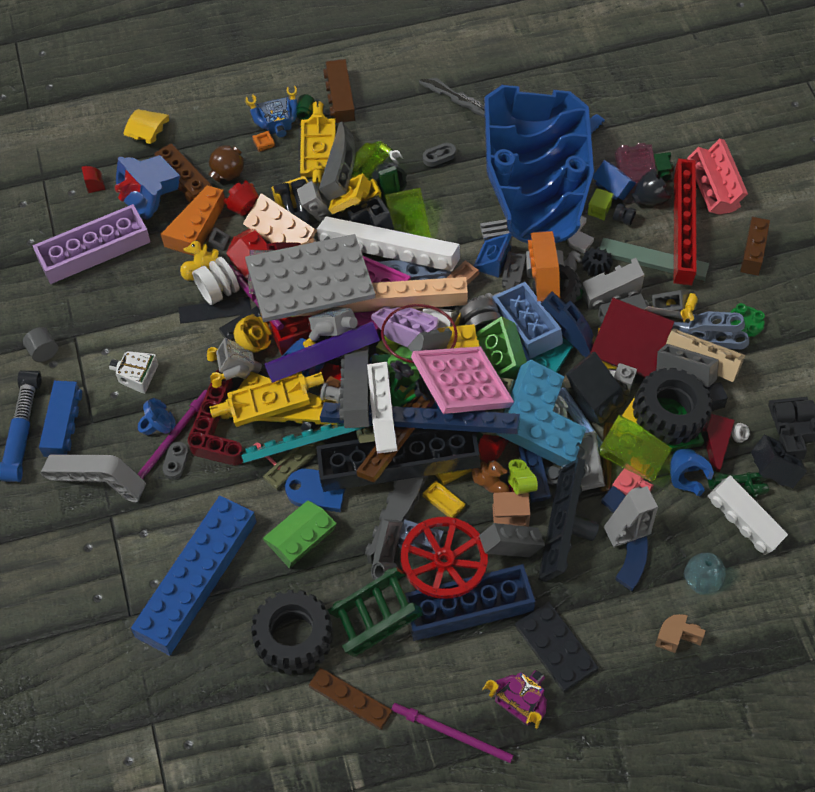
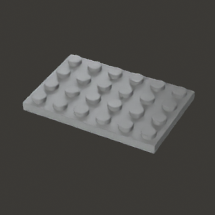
M355 234L245 257L263 322L375 298V291Z

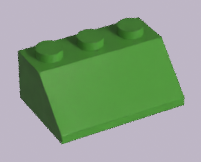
M501 316L476 332L477 340H479V347L484 351L498 376L516 380L521 365L526 363L527 360L516 324Z
M307 500L263 537V540L290 569L334 531L336 522L323 508Z

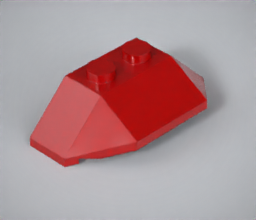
M247 229L233 237L226 254L246 280L251 281L245 257L268 252L267 243L255 229Z

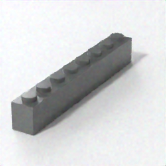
M369 345L342 355L339 415L340 421L344 420V428L369 427V378L367 364H369Z

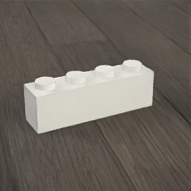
M731 475L722 480L708 495L711 503L725 514V517L740 529L741 534L749 538L755 548L764 555L773 551L788 535Z

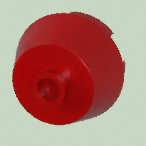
M245 180L244 184L241 185L238 182L228 191L230 196L228 199L224 198V203L227 205V209L243 216L250 213L259 196L254 185Z

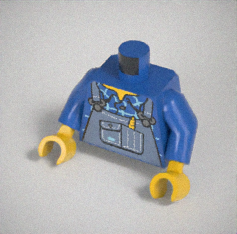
M294 86L295 92L290 93L289 87H287V94L290 96V100L288 97L256 104L257 107L255 106V95L252 94L254 102H249L246 97L245 103L251 107L250 112L254 123L262 129L269 131L270 134L276 133L278 137H284L287 134L286 130L291 129V123L297 117L296 108L298 103L297 99H295L297 88Z

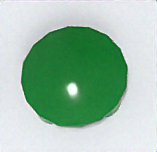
M743 303L737 304L736 308L730 311L731 313H740L744 317L745 327L741 331L746 332L748 337L756 336L764 329L765 315L762 311L746 306ZM734 320L731 322V325H738L741 321Z

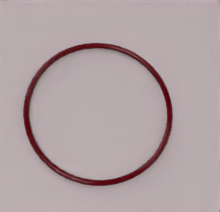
M410 304L400 307L391 312L382 324L381 337L387 350L395 357L409 363L414 362L393 352L384 338V328L387 321L400 310L410 307H426L442 313L451 322L455 332L454 342L450 349L454 348L457 342L458 333L454 321L444 311L430 305Z

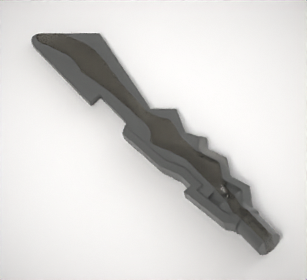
M438 78L419 80V83L438 94L444 93L451 97V101L485 117L484 105L480 101L474 100L473 97H467L463 92L456 93Z

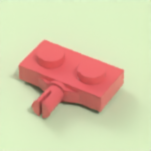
M632 456L612 484V487H616L625 496L636 487L643 488L648 486L651 492L654 485L644 480L650 465Z

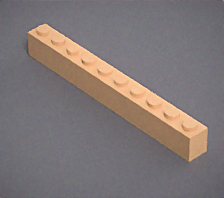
M466 277L372 283L375 291L374 299L337 307L350 308L354 313L378 311L384 306L396 308L410 304H425L434 307L462 306L468 304ZM410 307V308L416 309V308H426V307ZM327 309L300 314L296 316L316 315Z

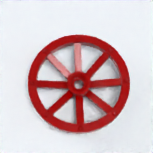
M435 517L417 524L407 534L401 549V566L407 580L420 592L435 598H455L470 592L483 579L488 563V554L484 552L479 532L470 524L452 517ZM439 526L449 527L444 548H440L430 528ZM455 528L465 532L472 538L454 551L450 550ZM424 532L435 554L414 547L411 544L418 535ZM477 545L480 553V562L455 559ZM408 553L434 562L412 570L408 560ZM453 566L478 570L465 583ZM433 569H438L433 587L425 584L417 577ZM444 571L450 574L459 587L450 589L439 588Z

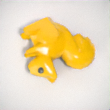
M193 241L188 247L183 248L185 252L194 254L193 261H186L181 265V276L187 281H194L192 272L202 266L210 270L209 262H215L219 251L213 249L212 252H208L206 244H203L201 248L199 241Z

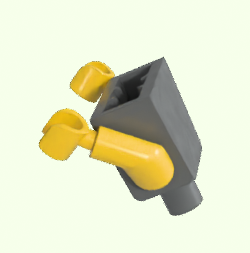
M678 290L652 295V307L680 311L683 322L688 318L690 321L694 320L692 311L696 310L698 298L694 291Z

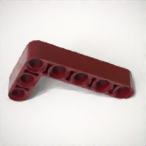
M231 378L222 381V385L218 388L212 387V383H210L187 441L190 451L194 456L236 466L243 462L241 444L237 441L213 436L221 416L213 418L211 413H208L211 410L210 406L224 403L228 399L227 393L231 392L233 388V380Z

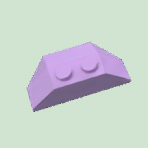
M384 306L372 314L371 318L381 330L386 317L400 307L390 308V306ZM405 308L389 318L384 328V335L389 340L407 347L420 332L437 330L439 320L437 317L419 310Z

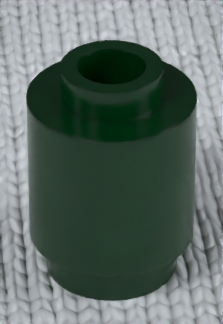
M308 94L299 96L296 108L299 119L307 120L311 117L313 103L315 102L312 96Z

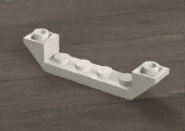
M388 362L367 364L377 454L397 451Z

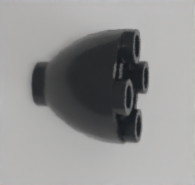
M654 168L641 177L634 193L631 194L637 206H654L672 199L669 192L664 190L667 187L662 178L658 179L659 176Z

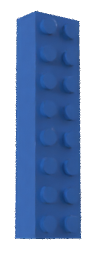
M222 496L218 497L132 625L131 630L135 638L169 656L172 654L255 526L256 518L253 511Z

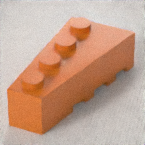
M207 185L161 233L164 247L194 256V254L185 252L183 248L188 247L193 241H199L202 248L225 206L224 191Z
M553 231L531 233V240H528V251L532 278H535L537 301H543L552 291L560 298L559 263Z

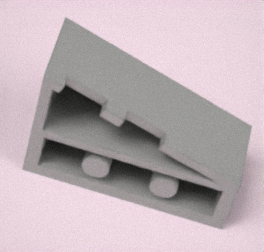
M637 258L632 259L631 264L622 268L620 265L614 267L616 271L607 275L602 273L582 282V290L584 291L582 297L588 310L599 309L600 305L610 303L612 298L620 300L641 294L644 273Z
M648 486L632 489L605 524L604 529L613 547L651 534L658 506Z

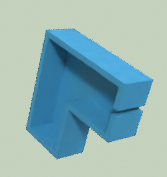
M530 359L521 365L510 394L514 403L510 408H505L504 413L520 414L518 434H496L564 467L576 459L580 448L578 445L582 443L586 428L553 411L564 376Z

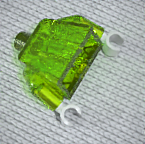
M382 141L366 142L355 153L351 178L363 173L368 179L374 169L383 163L388 156L396 164H399L396 158L401 157L403 159L398 150L393 151L392 148Z

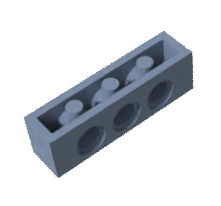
M400 260L379 262L411 276V280L447 278L451 274V271Z

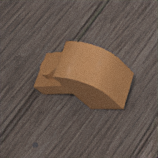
M673 615L662 624L655 646L676 653L680 639L701 645L706 630L701 629L696 624H686L687 615Z

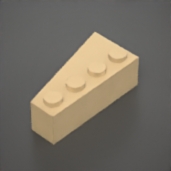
M677 329L671 330L666 343L719 359L717 376L734 382L745 358L744 354Z

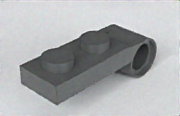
M383 519L371 568V575L374 580L384 575L386 570L398 568L393 563L403 525V522L399 520Z

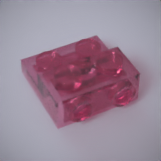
M640 143L633 147L623 145L617 148L615 152L617 168L633 181L638 182L652 168L656 171L652 144Z

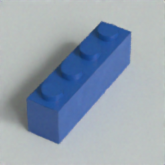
M54 381L39 445L43 457L67 455V452L71 450L70 438L71 434L75 432L74 420L75 417H78L79 413L78 401L82 399V390L79 389L77 382Z

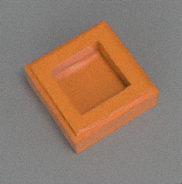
M269 131L252 136L259 152L275 147V142Z

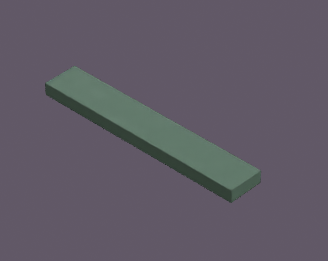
M607 238L602 239L600 250L606 249L607 253H611L612 259L632 263L631 260L637 258L641 266L674 274L673 254ZM696 260V275L694 279L705 281L709 263Z

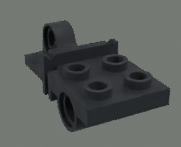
M807 396L769 400L768 406L777 432L780 434L779 441L784 446L786 453L804 460L807 452L804 442L815 441L814 401L808 400Z

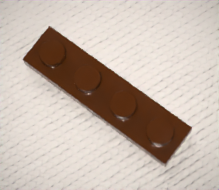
M322 668L318 670L309 683V688L379 730H382L392 714V710Z

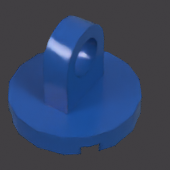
M151 398L143 405L145 416L138 423V431L146 436L156 430L165 434L170 433L176 425L174 416L171 412H167V407L163 402L156 398Z

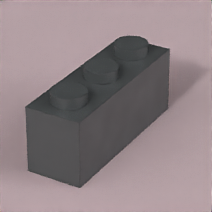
M666 344L658 351L656 371L662 368H667V370L677 368L678 371L683 369L688 374L695 375L696 379L702 381L705 387L708 388L717 380L719 359Z
M494 523L479 535L485 554L529 558L545 546L539 528Z

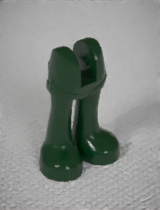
M713 471L712 479H708L709 488L711 490L715 489L722 480L731 474ZM758 472L731 475L738 484H744L741 487L752 498L769 492L768 484H759L765 481L766 478L762 477Z

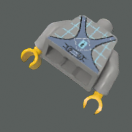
M333 307L310 317L309 321L312 331L309 339L303 342V346L306 348L316 344L315 341L320 336H337L357 326V319L353 310L350 308Z
M227 338L223 339L218 349L210 347L207 350V360H217L219 372L223 373L215 372L211 374L210 379L214 388L220 387L222 385L221 380L223 379L229 380L234 377L245 379L250 372L258 374L261 370L262 364L254 361L251 351L244 349L238 343Z

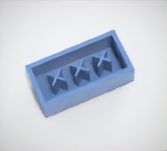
M526 282L492 297L499 309V314L516 324L521 344L525 346L529 359L563 344L560 326L540 304L541 302L537 301V296Z

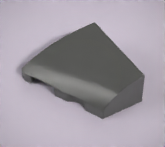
M446 328L441 333L438 330L420 332L407 347L412 353L413 351L446 349L452 331Z

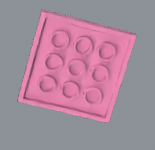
M481 347L413 351L411 355L413 362L443 414L510 408L514 403Z

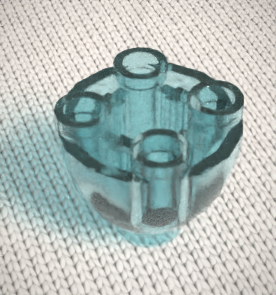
M703 552L696 554L688 561L684 569V577L687 584L700 595L716 592L722 587L726 578V570L722 560L717 555Z

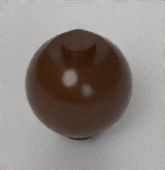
M229 145L216 148L209 158L211 171L208 174L218 183L222 179L228 181L237 178L244 168V159L241 156L242 151L236 146L232 148Z

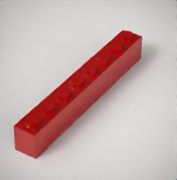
M678 158L674 171L673 283L692 285L696 275V160Z

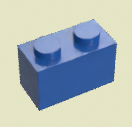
M606 160L602 162L592 177L596 180L595 184L603 190L606 188L610 193H613L615 200L617 198L624 200L636 184L635 181Z

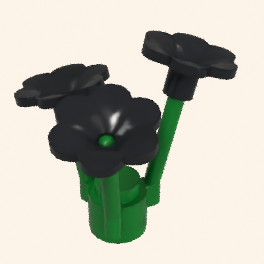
M401 361L391 363V367L396 373L394 376L395 380L390 387L392 406L402 407L414 398L421 396L426 401L434 398L421 374L404 392L399 389L394 391L398 381L403 376L406 378L413 376L414 371L411 370L409 365L403 364ZM417 386L415 393L406 398V395Z

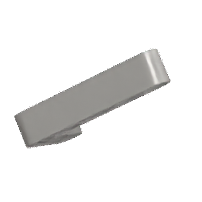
M49 455L40 472L43 477L53 481L107 482L123 498L130 502L139 501L146 485L145 481L128 465L113 455Z

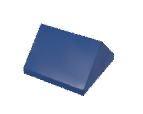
M507 233L486 240L475 261L474 267L479 272L499 278L506 263L508 252H511L512 235Z

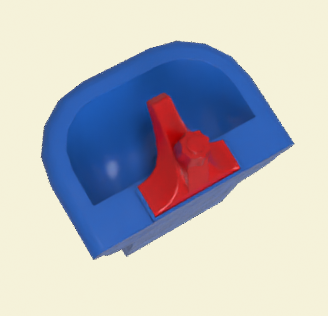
M160 155L143 161L130 157H119L115 191L119 193L118 199L120 201H124L128 206L133 204L141 219L148 220L158 209L160 195L178 190L180 175Z

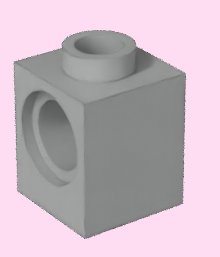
M619 363L614 378L620 385L624 395L629 396L635 382L637 369Z

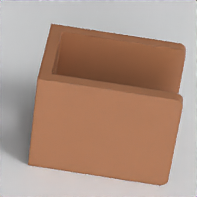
M515 492L493 493L494 523L529 526L530 505L528 493L518 495Z

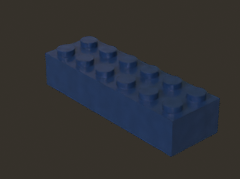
M524 565L486 573L473 590L455 598H435L419 590L405 593L408 602L421 607L424 615L409 623L413 641L534 612L535 599ZM472 577L465 578V579H463V580H464V582L466 583V582H468ZM453 581L440 584L439 588L450 589L459 586Z

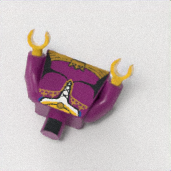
M537 670L530 677L520 672L517 675H510L496 681L488 680L483 687V690L488 689L491 691L490 697H493L496 693L495 702L527 726L530 722H534L537 729L540 721L546 714L547 700L544 696L545 690L540 686L545 677Z

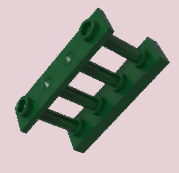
M396 567L386 570L384 575L344 600L335 602L328 609L330 615L336 618L340 617L349 637L348 642L342 645L345 653L356 657L424 615L421 607L414 603H409L399 583V580L406 576L403 571ZM390 585H392L401 605L400 610L394 614H391L381 592ZM373 596L384 617L383 621L374 625L364 603ZM355 607L358 608L366 626L365 632L360 635L356 634L347 614L348 611Z

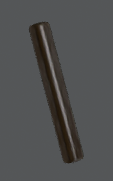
M606 422L603 431L601 465L605 486L599 487V492L606 494L610 490L615 429L612 422Z

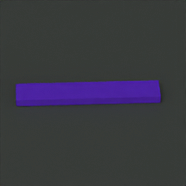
M372 321L265 363V367L273 383L380 341Z

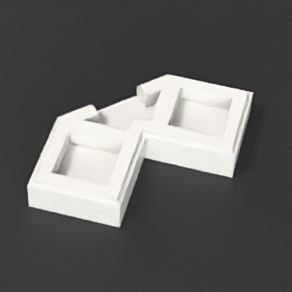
M583 216L580 219L579 230L567 239L569 247L581 253H585L594 241L593 237L580 232L587 219Z

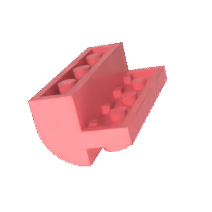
M719 139L709 150L698 147L687 159L696 160V181L709 212L721 215L736 211L741 207L740 201L748 195V192L726 141Z

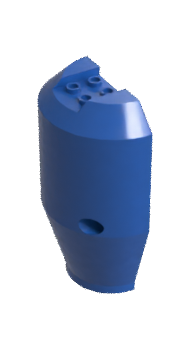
M501 85L486 95L484 100L486 168L488 178L507 220V228L513 237L525 243L531 240V233L553 231L555 243L562 242L572 237L580 228L581 215L594 174L589 106L570 91L553 90L552 95L519 92V86Z

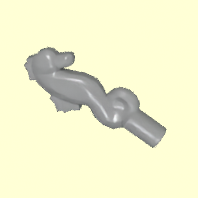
M576 251L570 252L568 258L564 261V266L567 265L576 271V261L581 262L580 254ZM565 279V283L563 286L564 290H566L568 286V279Z

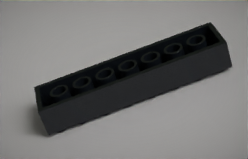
M440 429L413 431L375 483L358 477L356 472L376 446L375 441L360 443L359 440L316 446L319 477L323 492L481 468L476 432Z

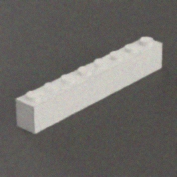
M327 216L317 228L318 241H323L327 236L332 239L355 234L361 252L447 271H453L460 260V246L457 243Z

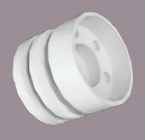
M222 257L216 258L215 262H209L210 270L202 266L192 272L200 293L210 305L223 299L222 292L226 296H230L231 291L234 293L239 291L236 276L232 268Z

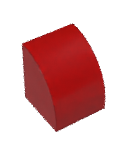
M83 166L82 172L88 193L106 190L101 171L95 167Z

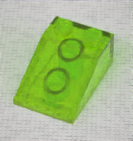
M421 188L385 195L394 231L431 238Z
M619 415L600 446V456L654 482L672 448L637 423Z

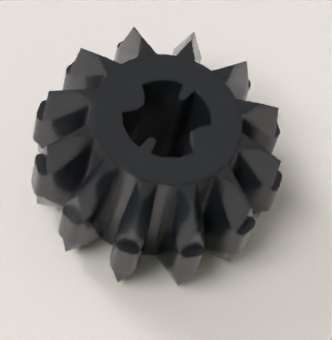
M591 247L589 251H585L582 258L583 271H588V276L594 274V276L602 273L609 274L613 265L611 253H607L606 249L600 250L598 247L595 250Z

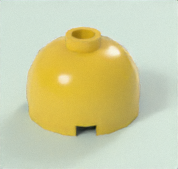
M254 314L242 318L235 326L234 339L236 343L252 353L268 348L271 340L269 341L271 330L268 324L263 322L262 317L257 318Z

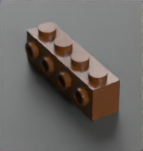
M172 143L154 153L155 157L160 155L180 175L178 191H182L189 202L193 201L207 185L211 186Z

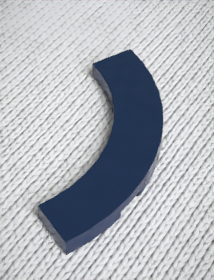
M613 486L603 497L601 503L614 513L626 496ZM647 536L626 543V558L615 580L630 591L634 590L643 574L648 551Z

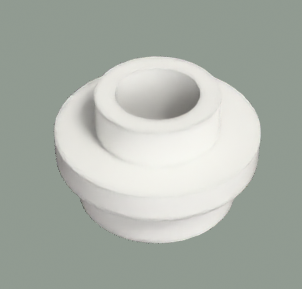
M743 423L734 424L731 431L733 439L736 442L747 440L749 437L748 426Z

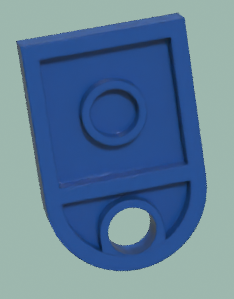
M300 469L288 477L285 484L286 495L294 505L300 507L308 500L326 511L341 512L345 489L323 492L319 470ZM294 483H298L301 485V487L298 490H292L290 488L291 485Z

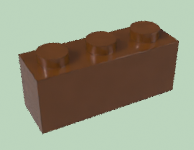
M757 217L751 218L740 272L759 275L770 220Z

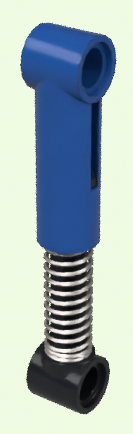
M20 370L18 373L17 382L20 392L15 416L10 423L3 460L0 462V481L20 482L22 480V462L30 429L29 416L33 404V396L35 391L40 389L42 383L40 371Z

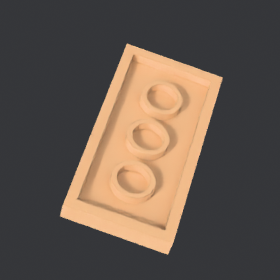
M262 193L243 222L248 228L257 230L270 243L291 242L302 244L312 239L317 232L315 228Z

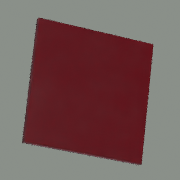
M612 298L590 353L596 352L602 361L616 367L621 363L636 368V374L645 378L651 372L656 371L658 351L666 345L674 321Z

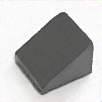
M214 227L209 233L205 244L209 248L223 251L230 235Z

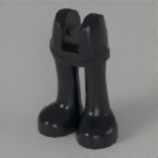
M306 179L296 180L290 184L298 212H295L293 208L289 183L275 185L273 187L276 194H280L285 209L309 224L310 214L302 207L297 192L298 188L307 184Z

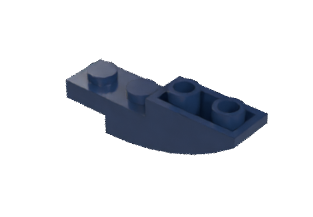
M553 291L550 292L540 304L566 329L563 336L586 358L590 354L596 340L588 322L571 301L565 304Z

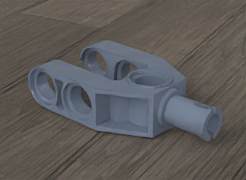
M708 311L694 315V320L689 321V323L674 322L672 329L680 330L728 349H744L749 345L748 334L741 331L745 327V321L740 313ZM715 319L722 320L719 324H712V321ZM734 320L741 321L738 325H731V322ZM720 336L727 337L724 341H717V338ZM738 337L745 338L743 342L735 341Z

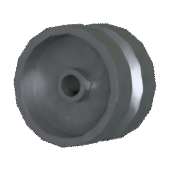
M489 298L474 300L466 304L458 313V315L461 313L460 325L475 324L476 332L501 317L495 301Z

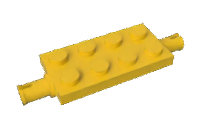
M316 101L313 103V114L307 120H301L300 175L301 177H312V182L316 185L319 183L320 186L336 135L335 119H328L324 116L323 103L319 101V107H317Z
M298 372L273 383L271 380H267L227 393L228 399L226 402L210 406V412L213 418L230 413L233 416L236 427L311 404L307 392L308 388L324 384L322 372L307 377L303 376L302 372Z

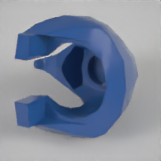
M677 450L672 455L670 463L673 486L681 490L694 492L696 496H701L705 491L702 484L698 481L687 480L684 477V473L702 469L706 478L712 479L714 474L712 465L694 450Z

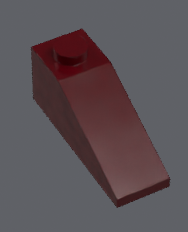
M711 414L710 421L706 422L702 431L706 432L704 441L713 471L720 472L735 420Z

